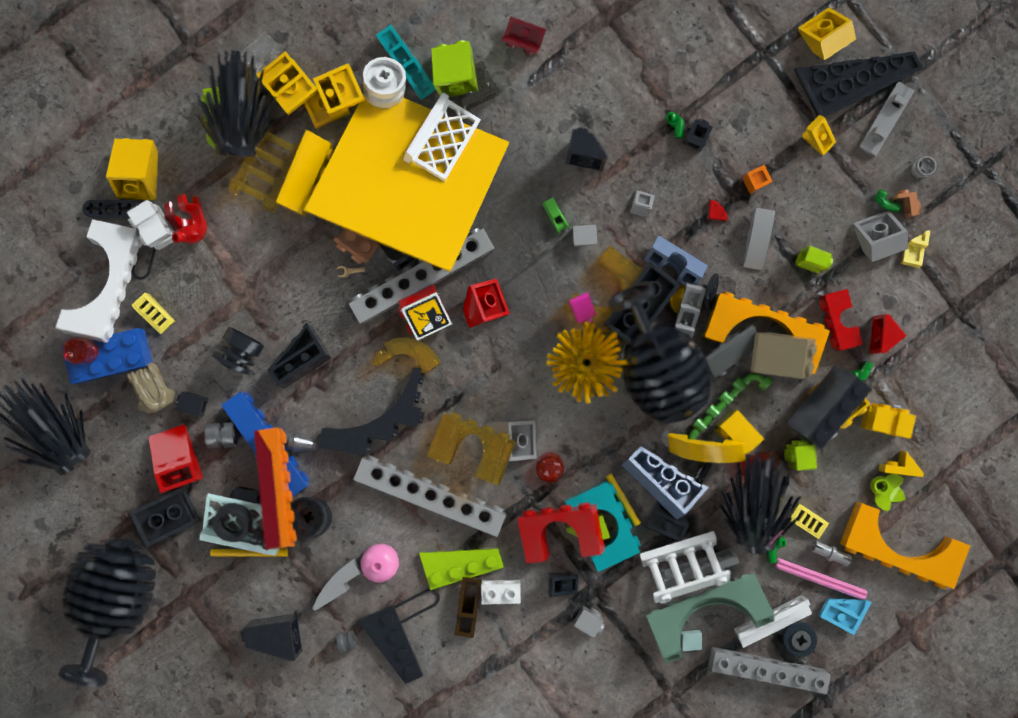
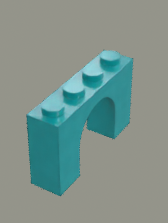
M606 480L565 499L566 504L571 505V507H576L583 502H589L590 505L596 504L597 509L610 512L616 519L617 530L614 537L604 544L605 550L601 555L591 556L598 572L640 553L638 547L641 546L637 536H632L630 530L633 527L629 519H624L622 512L625 510L620 500L616 502L614 486L612 483L608 484Z

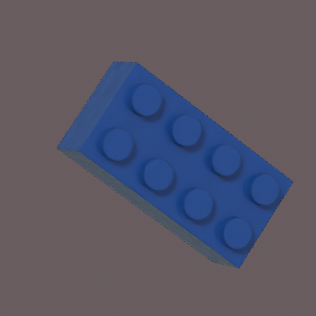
M136 328L115 333L109 338L108 343L91 339L62 346L70 384L87 383L136 371L144 367L148 368V363L152 362L145 329Z

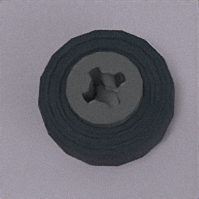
M797 621L784 628L782 643L791 655L805 657L815 650L817 635L809 624Z

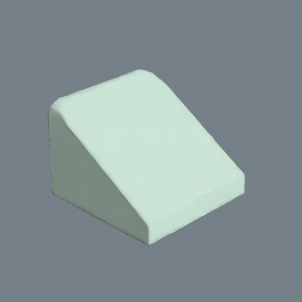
M700 630L681 632L682 651L702 650V632Z

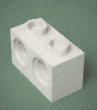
M482 580V604H521L520 580Z

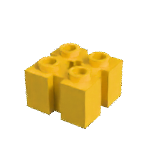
M872 403V406L867 407L868 410L863 414L860 428L911 439L916 416L909 414L910 410L891 408L889 405Z

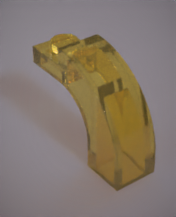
M397 338L384 343L387 351L382 349L374 354L375 358L371 360L375 367H379L397 355L407 354L417 360L424 373L442 363L432 348L412 338Z

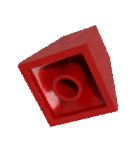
M497 278L468 286L463 313L469 328L510 314Z

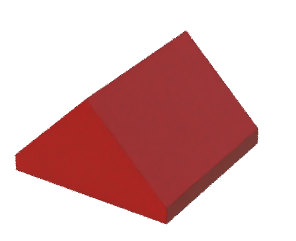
M890 314L873 316L869 354L886 353L907 336Z

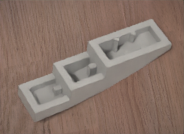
M687 283L673 327L693 338L706 288Z

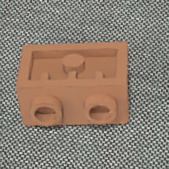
M344 228L338 238L335 237L334 239L337 243L335 247L343 253L346 251L352 254L351 258L358 264L363 262L367 265L380 247L371 239Z

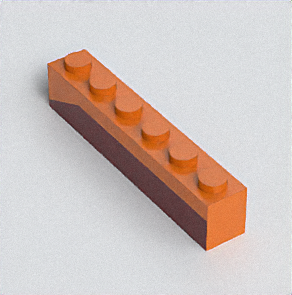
M280 428L254 431L265 550L295 546L294 542H296V532L293 530L292 522H294V512L291 510L290 502H292V492L289 490L288 485L291 478L286 465L289 460L288 453L285 451L286 434Z

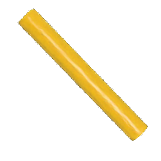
M610 473L605 478L609 484L612 483L616 496L634 527L641 523L613 474Z

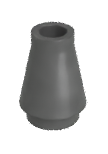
M297 433L295 435L290 434L288 450H293V452L315 451L317 440Z

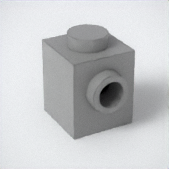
M582 606L573 621L576 628L595 638L596 634L599 635L605 626L603 624V617H601L602 614L594 608L589 610Z

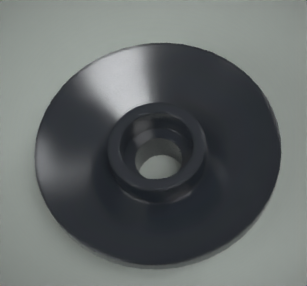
M718 273L713 274L707 285H702V287L706 288L704 295L706 311L711 310L715 301L719 283Z

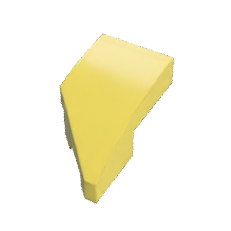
M927 230L908 242V249L903 251L900 264L915 268L922 266L924 251L929 243L930 231Z

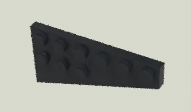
M913 51L863 60L856 59L834 62L827 65L795 68L794 72L816 116L821 115L826 118L921 71L923 66L916 52Z

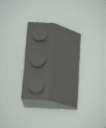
M753 325L743 327L726 339L724 343L719 344L705 354L711 378H721L727 373L726 369L731 366L733 368L737 367L743 362L742 358L747 355L749 357L753 355L755 334L757 333Z

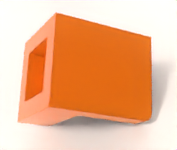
M765 165L746 173L742 177L750 194L773 182Z

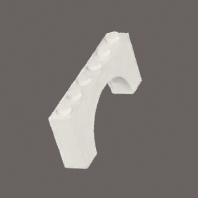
M92 219L87 238L93 244L104 248L108 255L110 264L108 281L101 294L90 304L75 310L62 309L56 329L65 334L108 343L109 338L112 337L114 332L113 325L115 319L119 317L121 301L124 300L126 295L127 283L131 280L132 267L137 262L138 249L143 244L138 237L140 233L137 229Z

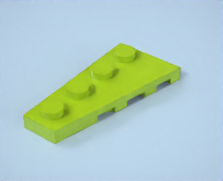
M498 548L419 553L430 590L462 581L463 577L472 578L504 568Z

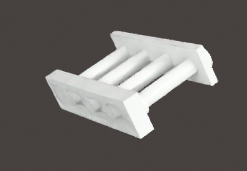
M714 531L640 554L643 567H650L658 592L653 593L655 603H666L673 597L712 585L721 586L730 580L729 570L721 571L713 550L714 545H717ZM701 549L706 550L714 575L704 578L694 554ZM682 555L688 557L696 580L684 583L676 561L677 557ZM659 562H669L677 586L669 589L665 588L658 568Z

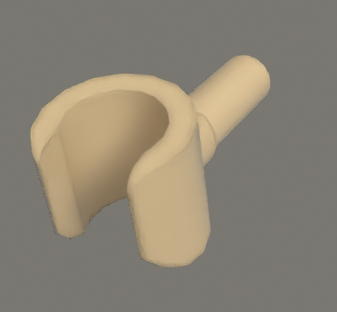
M337 267V269L345 270L343 275H338L341 278H346L352 273L365 272L364 267Z

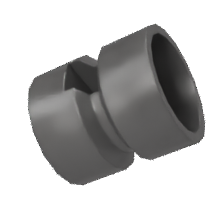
M233 422L223 423L222 426L219 423L207 424L205 428V441L208 449L220 448L221 445L225 448L237 447L238 428Z

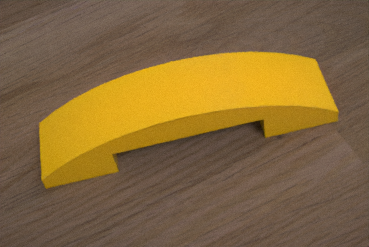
M668 434L669 452L679 457L709 463H732L745 460V447L742 441L724 440L723 443L688 439V435Z

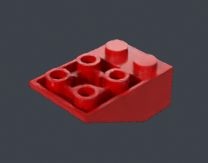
M186 424L148 437L154 475L160 493L204 478Z

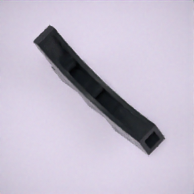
M413 367L409 383L402 396L393 407L379 418L353 428H322L319 447L365 456L367 452L371 451L372 441H369L370 438L390 442L393 441V438H397L399 427L396 426V423L419 427V423L423 424L425 412H422V408L416 407L415 404L420 401L421 392H418L419 384L423 385L425 373H422V369Z

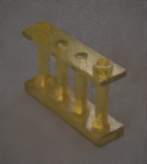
M270 127L256 147V156L246 157L236 177L234 176L230 180L229 191L236 195L239 190L263 202V209L274 214L279 205L276 203V200L301 141L298 140L297 144L293 145L270 133L272 130ZM266 139L290 151L291 155L288 161H282L261 150ZM257 156L281 168L282 172L279 178H274L253 167L252 165ZM248 173L272 185L273 189L270 195H265L244 184L243 182Z

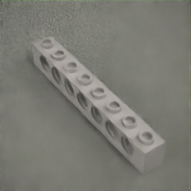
M476 228L468 233L469 236L465 239L459 253L460 259L455 261L451 272L443 269L436 271L433 269V265L419 260L417 266L412 267L411 265L402 270L401 275L388 277L385 280V284L381 286L376 284L368 289L369 292L362 295L361 293L353 297L349 305L359 323L362 325L399 305V300L442 281L495 251L484 228L481 230ZM468 243H475L477 249L474 252L467 251L466 246ZM420 270H424L427 273L424 280H418L416 277ZM409 280V288L401 289V281ZM386 289H392L393 296L390 299H385L383 296ZM370 298L376 300L374 308L367 307V301Z
M368 455L367 458L363 457L353 480L498 537L506 517L503 508L496 505L489 507L485 505V501L475 498V500L467 498L468 494L457 491V493L449 491L450 487L446 485H434L432 480L426 477L416 478L413 472L408 470L401 472L396 470L397 466L387 462L385 465L378 462L379 459ZM376 468L382 471L380 479L373 476V470ZM392 476L400 478L398 486L391 483L390 479ZM416 483L418 491L415 493L410 492L408 485ZM426 491H435L436 498L433 500L428 499ZM451 497L454 500V505L447 507L444 504V499ZM464 504H469L472 507V512L465 514L462 512L461 507ZM486 511L490 514V518L487 521H483L480 519L479 514Z

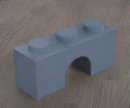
M661 236L657 237L644 259L645 262H651L659 269L664 265L674 268L678 273L676 281L684 286L687 283L697 286L708 266Z

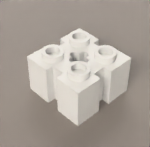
M146 200L127 212L130 217L128 219L129 223L134 229H139L140 235L138 237L144 245L161 250L173 242L172 233L174 229L169 225L158 205Z

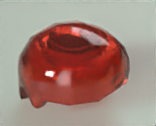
M554 452L543 453L537 459L536 474L540 480L546 483L559 481L564 473L563 459Z

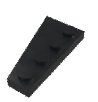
M394 604L357 620L405 684L423 677V672Z

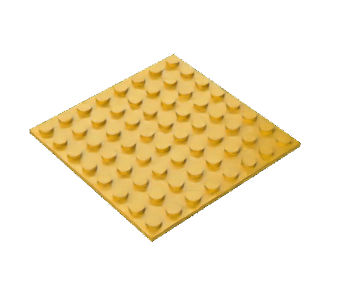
M363 95L365 101L358 104L304 211L451 272L509 142L476 128L446 180L442 181L413 162L409 164L403 160L408 148L432 109L405 98L392 108L382 109L373 106ZM458 120L449 122L452 130L461 129ZM446 123L437 124L439 133L448 131ZM463 123L464 128L472 127ZM462 133L453 134L456 143L464 141ZM449 135L441 136L443 145L452 144ZM437 137L428 139L430 148L439 146ZM453 148L444 149L447 158L455 157ZM441 150L432 151L434 160L443 159ZM428 152L419 154L418 159L423 162H429ZM445 163L435 164L436 169L445 174Z

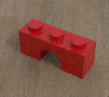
M848 289L820 296L819 305L826 316L824 322L827 330H830V344L835 351H842L863 345L858 326L848 328L840 321L841 313L853 307Z

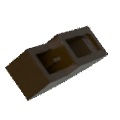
M462 578L455 628L456 636L474 638L482 579Z

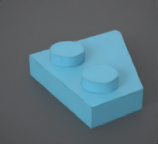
M827 598L818 616L855 635L872 602L861 599Z

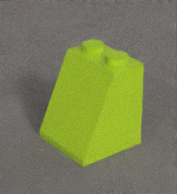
M460 40L455 42V44H440L435 48H431L433 82L440 96L442 93L453 97L478 92L473 52L469 41Z

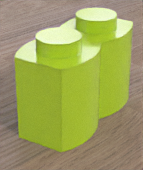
M808 245L800 250L795 265L818 274L821 271L824 272L826 269H830L833 258H831V253Z

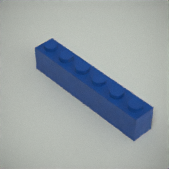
M245 391L239 392L221 406L256 454L254 431L274 427L271 424L268 425L264 420L266 416L260 408L257 409L255 407L253 397L249 393H245ZM288 454L289 460L286 465L291 478L288 485L289 490L292 492V497H294L310 485L308 482L310 479L304 471H300L296 458Z

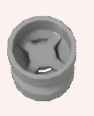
M924 156L916 160L911 165L912 175L919 179L931 175L936 170V161L930 156Z

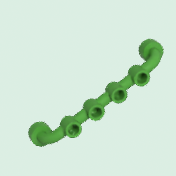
M750 373L743 379L738 377L731 384L734 388L729 393L725 391L718 398L720 402L715 407L712 404L705 411L707 416L703 420L698 418L691 425L694 429L689 434L688 439L696 440V437L751 381H758L759 384L757 386L764 391L774 380L769 375L764 377L759 373Z

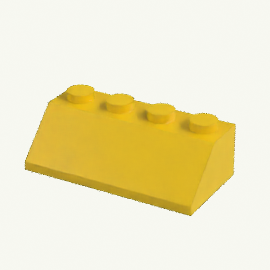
M308 130L305 131L276 203L289 211L305 217L308 212H305L304 209L326 168L328 160L331 159L335 151L330 142Z

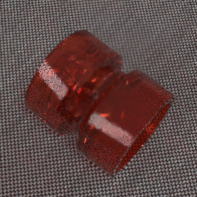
M72 338L64 345L63 354L71 363L90 364L98 358L99 347L93 340Z

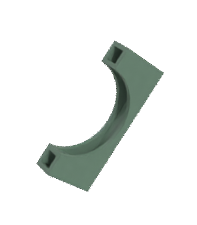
M754 573L750 575L744 574L738 580L728 581L726 584L715 589H706L700 595L688 596L682 602L670 603L666 608L661 610L655 609L649 615H646L665 664L683 658L680 644L683 626L687 619L702 607L713 604L734 607L747 615L756 629L774 622V613Z

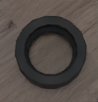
M228 503L223 505L214 516L212 522L213 530L224 541L238 542L243 540L249 533L253 519L249 510L243 505ZM225 514L237 516L243 523V529L241 531L228 529L222 522V517Z

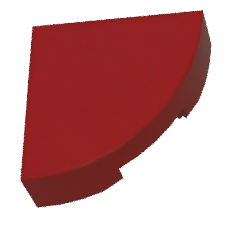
M710 200L708 220L728 221L727 212L722 205L715 200Z

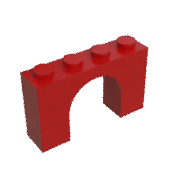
M583 502L576 507L563 505L559 509L554 510L552 507L543 508L539 512H534L533 509L526 510L517 518L526 564L544 562L550 557L546 529L548 524L554 521L565 522L575 530L582 557L601 555L605 550L596 504L590 505L589 502Z

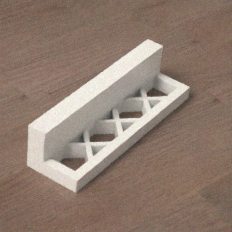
M801 595L772 609L774 622L757 629L751 620L734 628L742 647L744 648L811 615L809 600Z

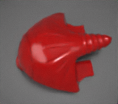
M181 194L177 197L179 209L189 213L191 219H182L176 216L173 212L172 202L164 204L165 218L176 229L172 233V241L174 243L196 244L204 239L208 228L199 198L193 196V203L189 204L186 200V195Z

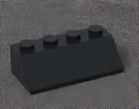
M649 262L632 286L645 282L653 284L655 288L654 294L642 303L648 320L652 325L680 287V284ZM631 309L613 311L604 323L612 333H616L617 337L626 344H629L641 332Z
M835 364L786 424L808 441V443L815 445L816 449L823 450L872 391V388L854 374Z

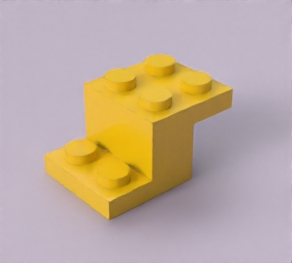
M286 51L264 68L263 85L273 97H277L276 101L288 115L318 92V89ZM261 71L256 74L258 78H260Z
M349 63L313 78L318 92L304 104L314 127L318 129L351 114L348 108L365 101L352 69Z

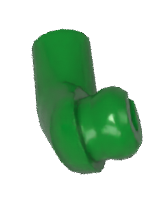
M879 189L874 196L875 201L885 210L899 212L901 208L900 203L887 200L886 196L888 193L885 190Z
M864 361L861 369L850 371V373L865 381L873 364Z
M781 537L776 541L773 551L770 552V549L766 550L768 563L777 562L776 552L786 546L785 538Z

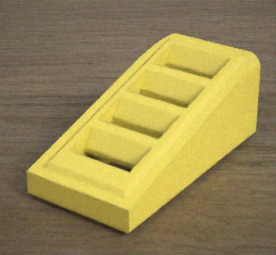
M144 293L132 304V307L160 334H163L175 322L149 293ZM148 301L149 303L144 308H142V306ZM154 306L155 309L150 314H148L147 311H149ZM158 312H160L161 314L155 320H153L152 318ZM165 317L167 320L159 326L158 323Z
M797 503L793 509L794 512L790 516L792 517L791 522L798 517L801 510L804 511L795 524L817 539H820L829 523ZM807 514L810 515L806 523L803 525L802 522L807 516ZM812 519H816L811 528L809 529L808 526L811 523ZM821 522V527L819 528L817 533H815L814 529L816 528L818 523Z

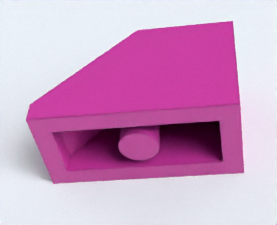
M588 292L569 300L568 305L577 324L582 323L584 325L585 322L590 323L593 321L592 317L596 316Z

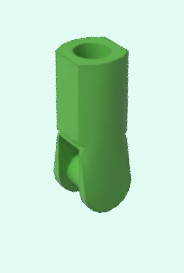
M554 198L545 201L542 205L558 234L565 228L569 229V225ZM560 217L562 222L556 224L555 219Z

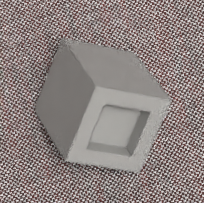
M596 225L573 226V248L597 244Z

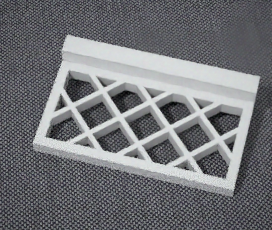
M445 93L441 94L403 158L407 163L413 162L442 181L446 180L481 120L448 100L449 96ZM448 107L455 110L456 117L448 118L446 113ZM462 119L471 120L474 122L473 126L464 128ZM458 120L461 129L452 130L449 122ZM446 123L448 131L439 133L437 124ZM462 133L464 141L456 143L453 134ZM449 135L452 144L443 145L441 136ZM437 137L439 146L430 148L428 139ZM453 148L455 157L447 158L444 149ZM441 150L443 159L434 160L432 151ZM428 152L429 162H423L418 159L419 154ZM445 163V174L439 172L435 164Z

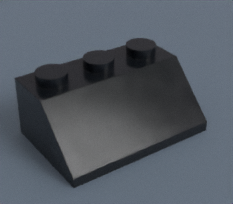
M582 127L573 129L565 164L603 171L608 155L594 134Z

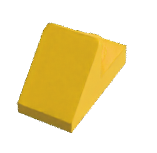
M821 115L806 128V132L802 135L823 156L836 143L825 117Z
M900 451L899 462L886 461V464L879 463V471L918 477L924 476L922 470L906 451Z

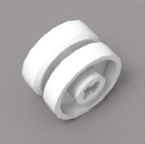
M380 57L371 60L365 66L363 72L365 98L373 106L382 109L398 105L403 100L405 94V70L400 63L391 58Z

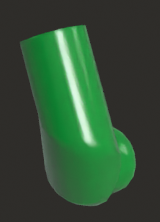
M675 112L667 113L666 120L675 129L674 138L683 139L684 120Z

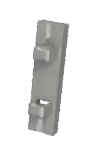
M899 81L894 85L859 144L858 148L872 157L878 154L913 95V89ZM891 103H895V104L899 105L900 107L898 108V107L894 106V105L891 104Z
M732 547L715 553L722 572L725 571L724 568L739 563L738 556ZM708 556L697 559L702 575L713 572ZM689 562L678 565L684 583H688V580L695 578ZM671 568L660 571L665 587L676 584Z

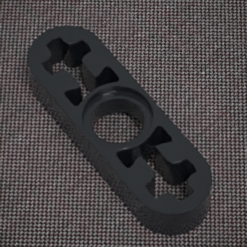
M88 200L83 204L82 211L90 218L129 219L127 211H122V208L129 209L130 205L135 208L138 204L129 200ZM114 204L116 212L109 215L107 208L109 205ZM93 206L96 208H101L102 212L95 210L92 214V212L89 211V208H92Z

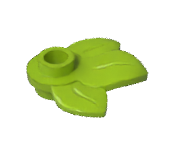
M889 474L886 477L877 476L872 479L870 489L875 494V503L880 509L888 512L891 502H901L906 499L904 492L899 487L904 481V478L900 475ZM879 482L882 483V487L880 489L877 488V484Z

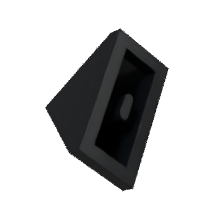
M549 572V597L578 594V574Z

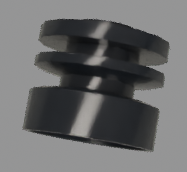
M228 327L222 337L229 343L228 346L218 344L217 348L224 353L214 351L212 356L228 369L249 375L251 370L244 364L254 366L255 363L248 358L249 355L259 357L265 346L254 338L232 327Z
M300 497L290 503L291 510L294 512V522H292L293 530L296 532V537L314 538L323 535L329 529L332 523V512L330 506L324 500L314 497ZM308 515H312L314 520L308 518Z

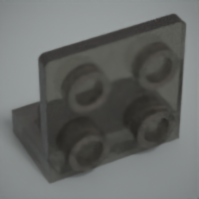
M483 61L474 64L478 91L458 95L466 111L500 95L496 83L493 82Z

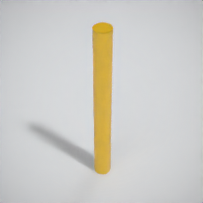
M211 549L210 556L288 557V549H279L276 556L244 549Z

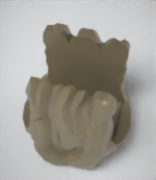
M151 362L147 365L148 369L144 367L137 370L136 373L131 372L127 374V379L132 384L139 400V411H144L148 414H154L172 405L175 391L165 385L158 366Z

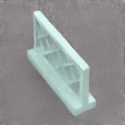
M213 494L206 496L203 530L200 533V540L276 556L279 549L267 551L262 549L260 545L254 546L250 544L253 534L248 533L243 540L238 542H227L216 535L213 525H209V519L218 512V510L215 511L211 506V501H216L221 506L228 503H237L243 505L248 510H256L260 514V516L253 519L252 525L256 529L259 526L256 522L262 519L260 504ZM228 514L230 519L225 522L222 519V522L228 529L230 528L227 524L231 521H234L239 528L233 531H241L243 529L242 523L235 515Z

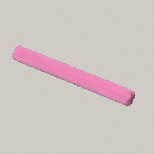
M780 558L775 563V568L861 600L866 599L867 591L865 589Z

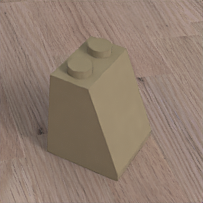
M773 332L756 333L750 372L801 379L810 378L814 370L812 360L817 349L815 339Z

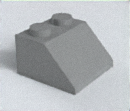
M889 210L853 223L861 248L871 262L908 249V231Z
M535 420L492 422L493 461H518L537 458Z

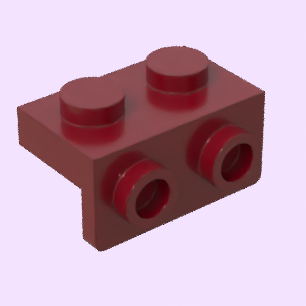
M510 16L501 41L506 42L505 45L508 47L516 48L517 46L523 48V52L534 55V53L540 51L547 29Z

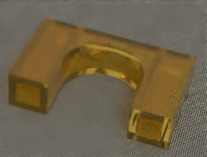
M611 246L608 247L597 262V264L616 277L620 285V292L631 287L643 271V269ZM575 292L571 299L576 298L580 295ZM567 303L564 310L573 316L570 307ZM593 305L596 316L592 317L593 321L589 323V328L591 324H594V332L597 329H601V334L605 333L607 335L610 330L604 323L613 310L609 306L597 307Z
M451 412V415L443 413L427 456L439 462L452 465L461 441L465 437L475 434L483 445V456L475 477L491 484L500 485L516 441L510 439V434L502 431L497 434L493 432L494 428L487 425L480 427L477 425V421L467 418L465 421L461 419L462 415Z

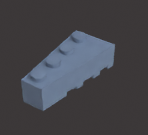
M641 446L622 464L676 519L684 516L708 489L705 485L695 482L689 475L686 476L677 471L676 467L664 463L661 458Z

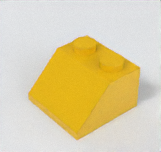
M830 7L798 27L799 33L812 52L823 60L831 57L856 40L852 20Z

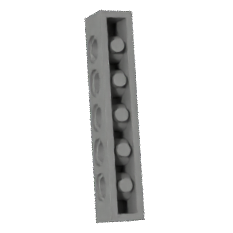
M711 647L708 666L713 672L823 694L828 692L831 676L825 669L717 647Z

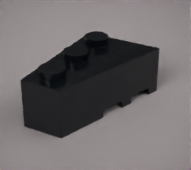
M306 322L300 333L291 340V344L285 351H282L267 371L276 386L285 389L332 357L314 328Z

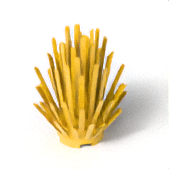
M589 322L584 323L583 339L581 330H571L573 341L568 332L563 330V335L559 333L557 337L565 347L558 343L556 345L557 348L553 349V352L560 356L547 354L548 359L557 360L547 361L548 366H558L552 368L553 372H558L553 374L554 379L560 377L553 382V386L556 387L564 381L558 391L562 393L565 389L567 392H570L573 387L571 395L576 397L577 394V402H581L583 387L585 403H590L589 395L591 397L594 396L593 388L599 397L603 394L605 396L610 395L601 382L613 392H616L618 389L611 384L614 383L615 379L610 376L620 378L621 374L617 372H623L622 367L609 365L628 364L627 360H615L619 358V355L615 353L620 352L621 349L620 347L614 348V346L619 344V340L611 341L617 334L612 333L603 341L605 335L601 334V329H597L592 339L595 325L591 324L589 329ZM585 359L589 361L588 367L583 365Z

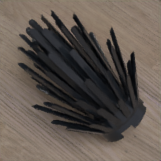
M225 49L224 65L221 63V57L217 53L219 70L217 80L220 104L218 102L213 67L209 65L211 75L209 79L213 100L210 92L204 94L206 103L201 101L198 93L194 92L206 119L199 114H196V116L215 144L217 155L227 156L228 153V155H236V157L256 156V147L276 120L272 119L266 127L270 120V117L267 116L277 97H274L271 104L266 106L261 120H259L266 101V95H264L257 111L264 69L261 70L260 78L256 81L254 93L256 77L254 56L251 57V65L248 67L247 50L244 52L243 62L240 50H231L230 60L228 61V51Z
M21 378V382L31 396L28 395L16 380L14 383L17 386L18 395L11 387L4 385L3 388L11 396V399L4 392H0V398L11 408V411L1 402L0 407L21 427L9 420L1 412L0 422L22 438L23 442L39 451L37 452L8 437H4V440L20 448L9 445L3 447L31 457L26 460L20 459L17 462L52 469L62 476L74 469L73 466L79 460L83 462L89 456L91 450L86 445L83 410L81 409L79 412L80 420L79 418L76 420L72 403L70 405L67 393H65L64 397L68 413L62 403L61 409L64 414L62 417L42 383H40V387L43 390L44 396H42L34 383H31V387H29L23 378Z
M759 450L755 452L751 465V478L749 452L747 453L746 467L744 468L745 483L743 486L740 462H737V472H735L736 485L733 476L730 477L740 519L729 492L726 490L725 496L723 490L719 489L729 514L723 505L719 504L727 518H724L725 522L736 536V544L741 545L743 551L752 554H763V551L769 549L770 552L773 551L776 541L799 520V518H796L789 524L792 520L790 516L794 512L793 509L802 496L797 497L793 504L791 503L793 496H791L777 519L782 500L789 486L791 472L787 474V477L786 475L783 476L782 482H778L782 462L779 461L773 481L774 452H771L768 466L767 460H762V467Z

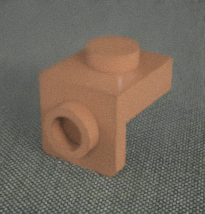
M901 190L897 192V195L891 197L892 201L903 200L905 218L920 215L921 204L917 199L916 192L909 193V190Z

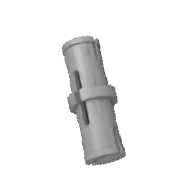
M817 540L812 543V546H815V548L811 547V552L822 555L826 560L836 561L846 567L850 564V561L847 559L851 560V555L837 550L834 546L829 547Z

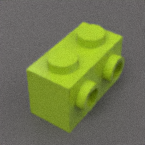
M793 440L792 444L786 445L784 457L788 461L789 468L795 470L817 469L815 445L809 444L808 441Z

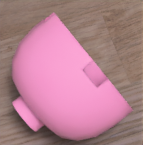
M384 543L370 546L361 558L363 575L375 583H383L390 580L396 574L399 567L397 552L391 546Z

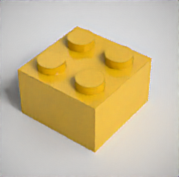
M729 409L713 424L717 428L714 431L722 439L744 442L745 455L748 452L750 453L764 440L738 410Z

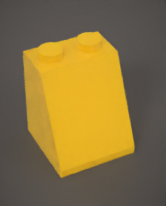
M114 139L106 178L117 199L156 200L158 150L154 141L148 139Z

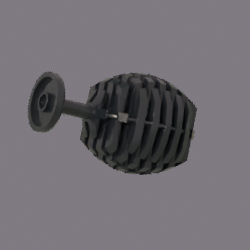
M645 282L622 290L608 301V305L613 311L631 309L641 331L625 346L623 359L627 360L628 364L622 365L624 383L633 402L646 415H650L651 418L664 424L684 421L691 418L709 403L711 389L710 368L707 365V359L702 353V349L689 335L671 326H651L642 303L654 294L655 288L652 283Z
M112 538L102 540V544L87 543L83 549L88 551L78 552L75 557V561L78 562L73 563L70 567L69 572L72 574L66 577L65 584L68 586L63 589V596L65 598L62 600V606L68 612L63 613L66 620L79 627L74 629L88 637L81 664H67L59 669L58 676L67 682L90 687L106 685L108 675L104 671L93 667L100 640L119 636L118 634H132L136 629L135 626L142 623L143 615L148 611V603L151 602L153 597L151 591L155 588V582L151 580L156 579V571L148 565H155L153 558L137 551V549L143 548L128 539Z

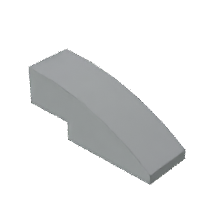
M761 208L753 210L751 226L748 230L743 268L763 269L775 216L774 210Z
M355 557L341 567L327 582L313 606L314 611L348 591L350 588L348 581L362 572Z

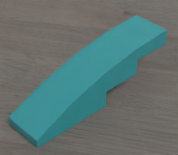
M391 24L375 35L390 58L402 65L407 82L420 100L436 90L428 75Z

